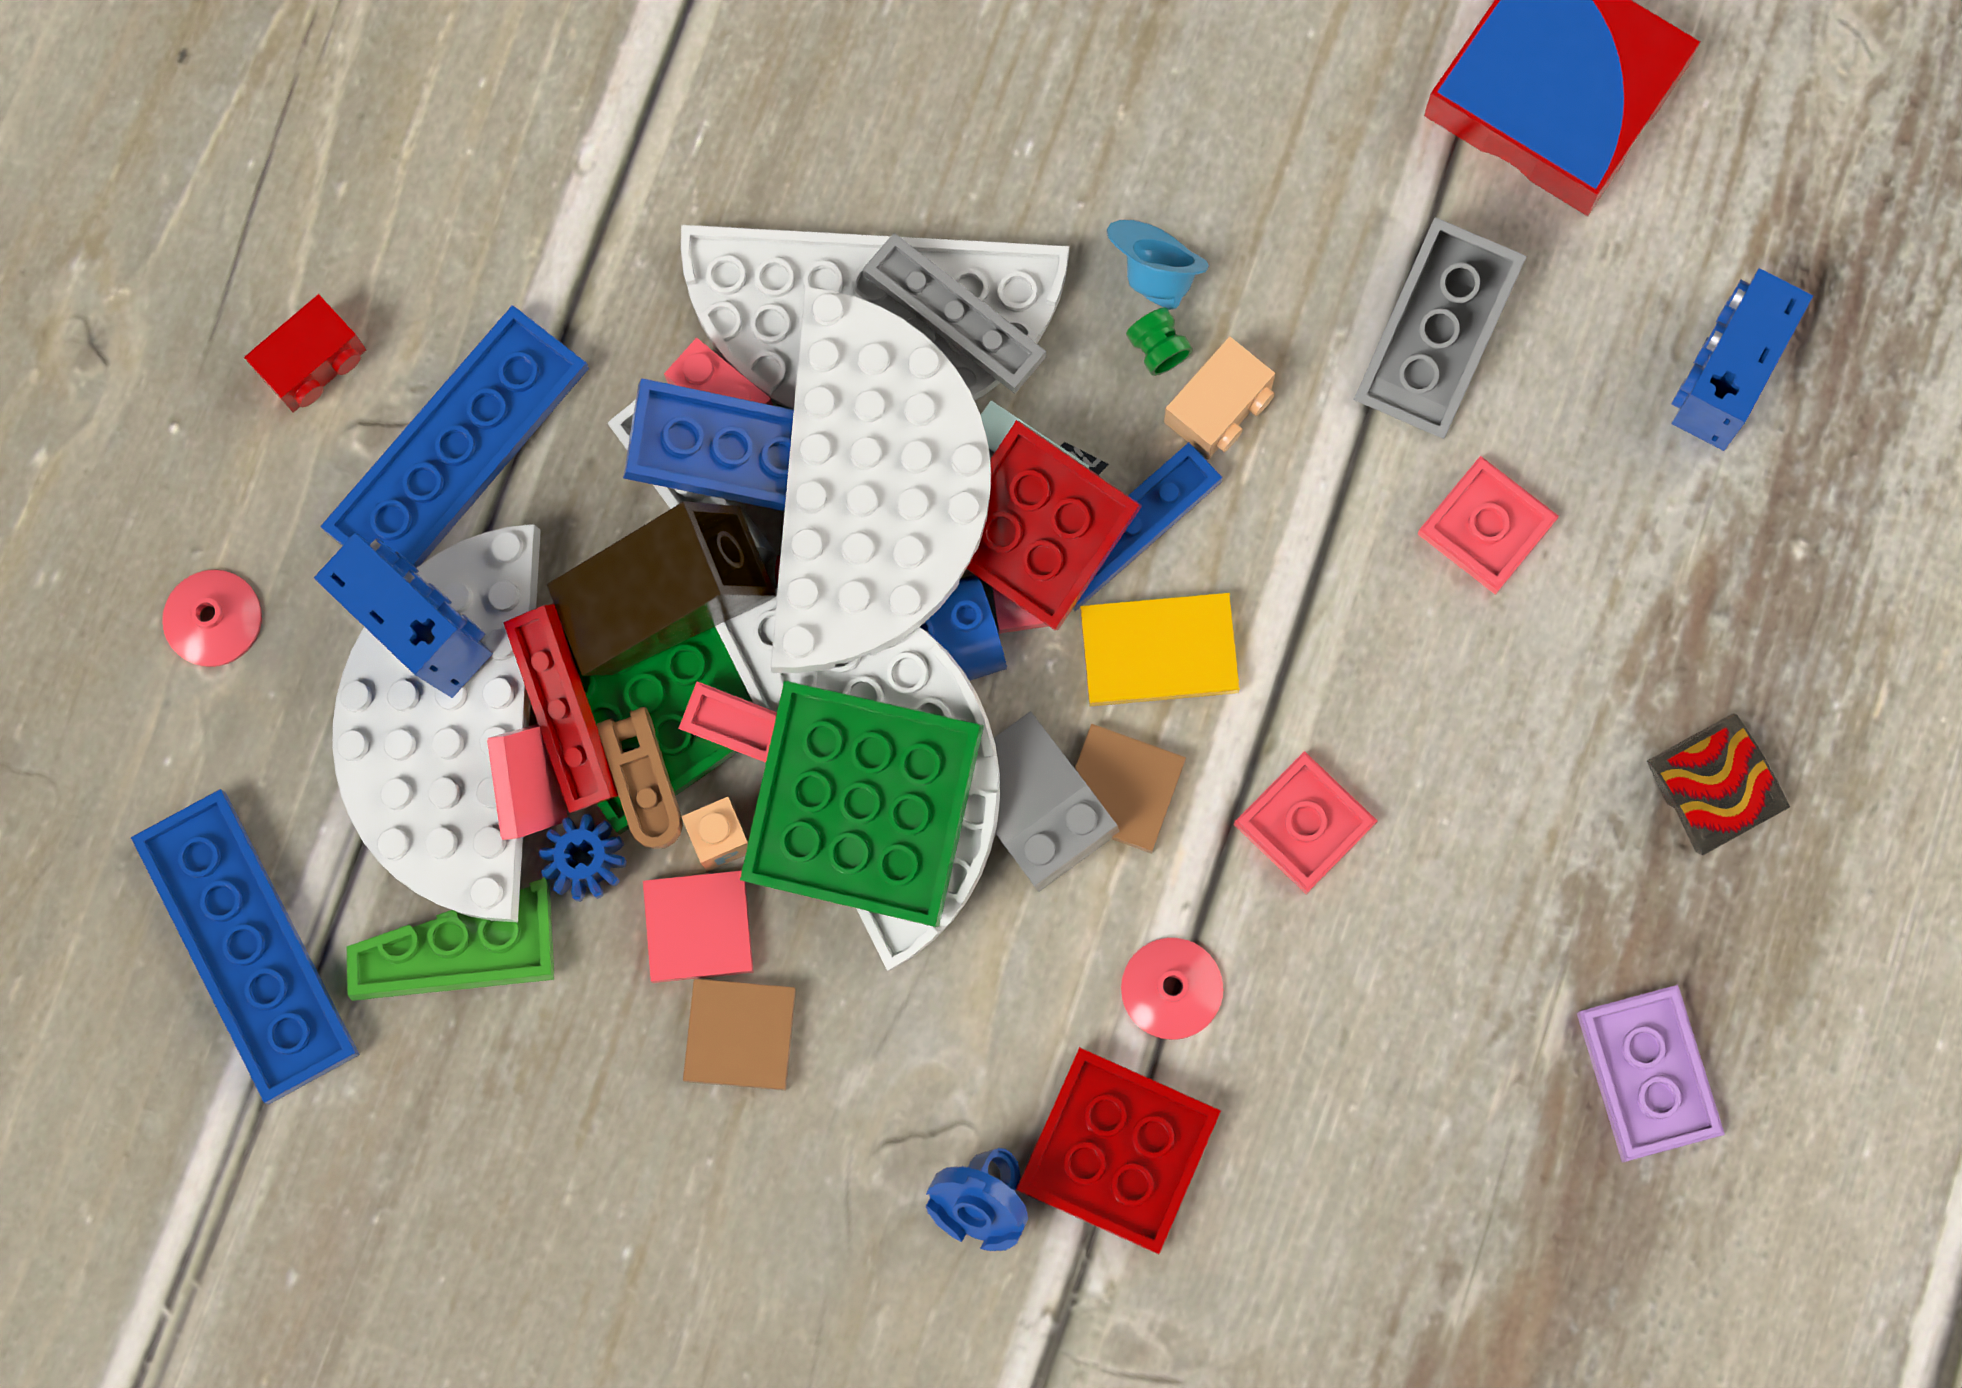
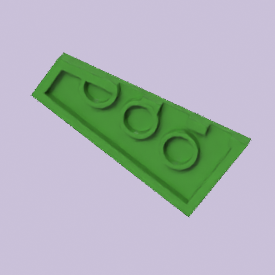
M542 878L529 883V887L520 890L518 922L491 921L450 910L436 915L437 919L414 927L407 925L346 946L349 998L355 1001L554 980L549 881Z

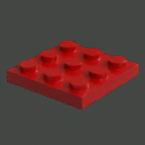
M1016 420L990 459L991 488L987 520L980 544L966 569L1053 630H1059L1142 505L1028 426Z
M1079 1047L1016 1191L1159 1255L1221 1110Z

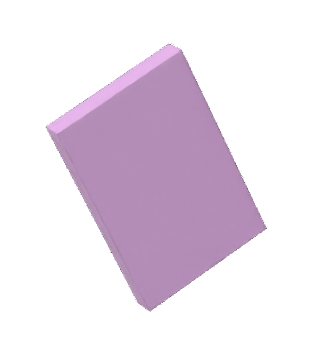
M1678 985L1577 1012L1622 1163L1725 1135Z

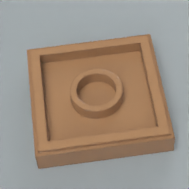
M1091 724L1075 769L1117 824L1120 832L1115 834L1112 840L1152 854L1186 757Z
M694 979L683 1081L786 1091L796 988Z

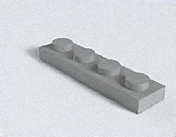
M895 233L891 235L863 268V275L1014 394L1046 358V351Z

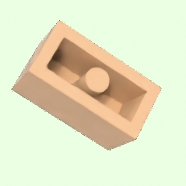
M1229 336L1165 408L1164 423L1208 459L1218 448L1226 452L1243 431L1239 426L1250 412L1258 416L1273 399L1275 393L1271 389L1275 372Z

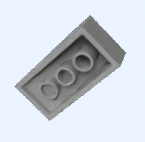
M1435 217L1354 400L1445 439L1527 256Z

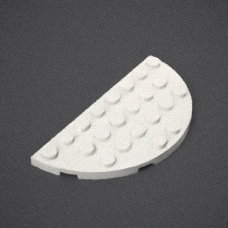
M681 225L683 273L691 302L702 328L714 348L727 363L768 395L772 401L787 409L794 410L805 287L832 290L855 296L876 304L907 321L944 353L961 375L974 401L1000 384L993 376L863 275L864 266L891 236ZM900 237L1036 344L1039 342L1060 300L1066 278L1069 246Z
M805 287L771 673H805L835 668V664L851 661L870 654V656L875 655L901 641L919 628L944 604L957 588L961 576L980 544L987 520L990 499L991 462L982 418L970 390L944 353L907 321L876 304L832 290Z
M534 524L506 527L468 538L439 552L417 567L419 570L417 574L421 578L438 588L452 601L451 606L461 615H466L483 630L486 635L480 642L493 653L453 698L415 676L364 627L351 650L342 673L333 717L335 774L350 820L367 848L384 868L415 893L445 908L467 916L491 921L518 922L523 837L502 840L500 836L487 740L489 737L528 727L530 723L531 702L503 622L536 609L541 530Z
M777 588L774 589L776 593L775 598L715 626L754 704L777 712L784 681H791L984 725L940 926L932 927L857 909L887 971L914 957L943 932L965 905L982 875L993 844L1000 802L999 765L990 724L980 699L963 670L949 652L921 627L901 641L875 655L870 656V654L851 661L835 664V668L805 673H771Z

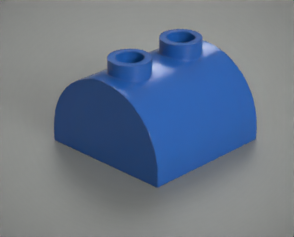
M975 574L960 578L957 588L949 598L920 627L949 652L968 680L971 681L1006 670L1007 665L996 624L980 578Z

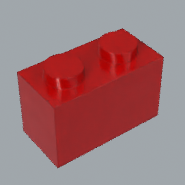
M317 294L244 356V358L294 413L300 407H307L313 404L322 395L323 387L337 375H345L353 370L359 363L361 355L367 349L354 331L321 295Z

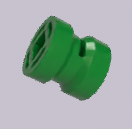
M1165 307L1146 314L1130 326L1126 332V336L1133 347L1139 348L1145 353L1144 364L1152 376L1161 375L1173 369L1193 352V348L1187 338L1176 334L1174 329L1175 319L1168 308Z

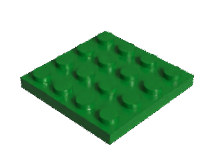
M716 627L708 629L613 675L582 676L580 668L576 665L596 726L597 723L611 718L614 722L631 717V711L642 707L647 708L654 725L655 736L675 796L738 753L679 729L696 682H701L753 703ZM565 633V636H566V639H567L569 648H571L570 643H569V640H568L567 635H566V633ZM637 736L622 741L624 753L640 747ZM619 796L597 804L616 833L621 835L629 829Z
M784 681L740 880L919 924L939 927L984 725L791 681Z

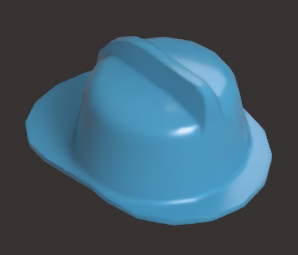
M1118 220L1112 222L1106 230L1109 240L1127 256V279L1130 287L1148 300L1168 308V310L1176 309L1180 305L1182 297L1190 290L1195 275L1204 273L1209 268V264L1205 259L1188 250L1162 229L1148 223L1135 220Z

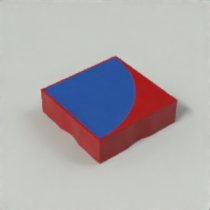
M1494 0L1430 93L1424 117L1481 152L1489 153L1510 163L1526 176L1530 182L1588 217L1625 162L1633 143L1643 128L1654 119L1689 67L1701 41L1632 0Z

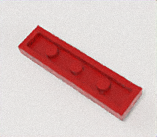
M543 605L504 621V627L569 813L583 810L619 796L555 605Z

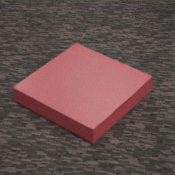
M1480 456L1423 524L1417 534L1496 595L1557 521L1559 516Z
M535 724L489 737L487 743L502 840L518 839L561 824L562 820L567 818L566 803L540 731V726Z
M1304 751L1242 813L1233 825L1307 895L1378 821Z
M742 871L643 881L650 979L652 983L754 973L746 882L740 880Z

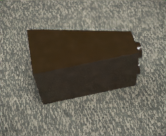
M685 501L546 584L553 600L552 604L555 605L569 640L572 657L575 664L580 668L582 676L616 674L776 597L740 506Z

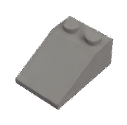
M1030 711L994 737L1000 774V802L995 833L1038 892H1040L1111 840L1120 831L1117 824Z

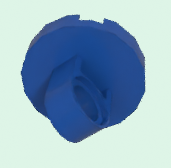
M997 1148L975 1155L968 1167H946L939 1171L933 1178L926 1195L929 1194L930 1196L926 1205L928 1214L937 1226L960 1242L963 1241L967 1234L983 1241L980 1247L982 1250L1006 1251L1015 1246L1028 1221L1026 1206L1015 1192L1020 1180V1168L1017 1160L1008 1150ZM991 1160L998 1166L1001 1180L988 1174V1166Z

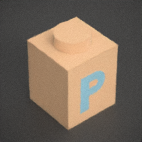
M729 797L681 816L699 861L707 872L746 855L749 840Z

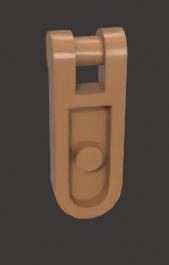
M642 707L631 711V717L614 722L611 718L597 723L604 752L633 837L645 847L656 850L667 848L674 844L682 831V815L647 708ZM637 736L640 747L624 753L622 741Z

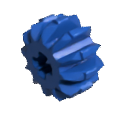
M584 814L580 827L577 829L571 818H564L562 823L566 833L563 836H560L552 829L546 834L556 846L555 848L540 849L539 856L544 860L552 861L551 864L544 867L541 873L547 880L557 878L553 890L559 895L566 893L572 887V898L575 901L581 902L585 897L586 888L589 886L594 897L599 899L604 896L600 885L601 881L605 879L612 886H617L620 882L610 872V869L626 867L627 860L620 855L613 854L624 846V842L620 836L608 838L611 834L612 826L607 821H603L594 829L593 817ZM578 850L583 853L588 852L593 858L591 864L588 866L582 863L578 864L573 858L575 852Z

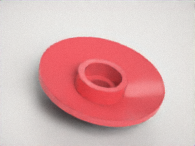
M223 570L201 571L181 581L169 595L163 611V630L171 648L186 661L204 667L226 665L243 656L257 639L262 623L260 601L252 587L241 577ZM208 606L214 607V617L207 622H202L200 620L201 611Z
M1163 938L1146 944L1132 956L1123 973L1121 994L1129 1017L1140 1029L1157 1038L1178 1040L1199 1033L1212 1022L1222 1002L1223 981L1216 962L1205 949L1185 939ZM1170 977L1179 979L1183 986L1181 993L1176 996L1168 995L1163 989L1164 981Z

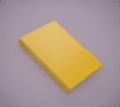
M1229 593L1080 606L1089 707L1239 693Z

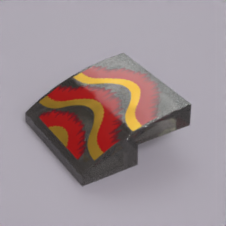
M1733 713L1647 760V764L1666 804L1675 808L1695 852L1701 855L1707 854L1790 808L1769 764L1737 714Z

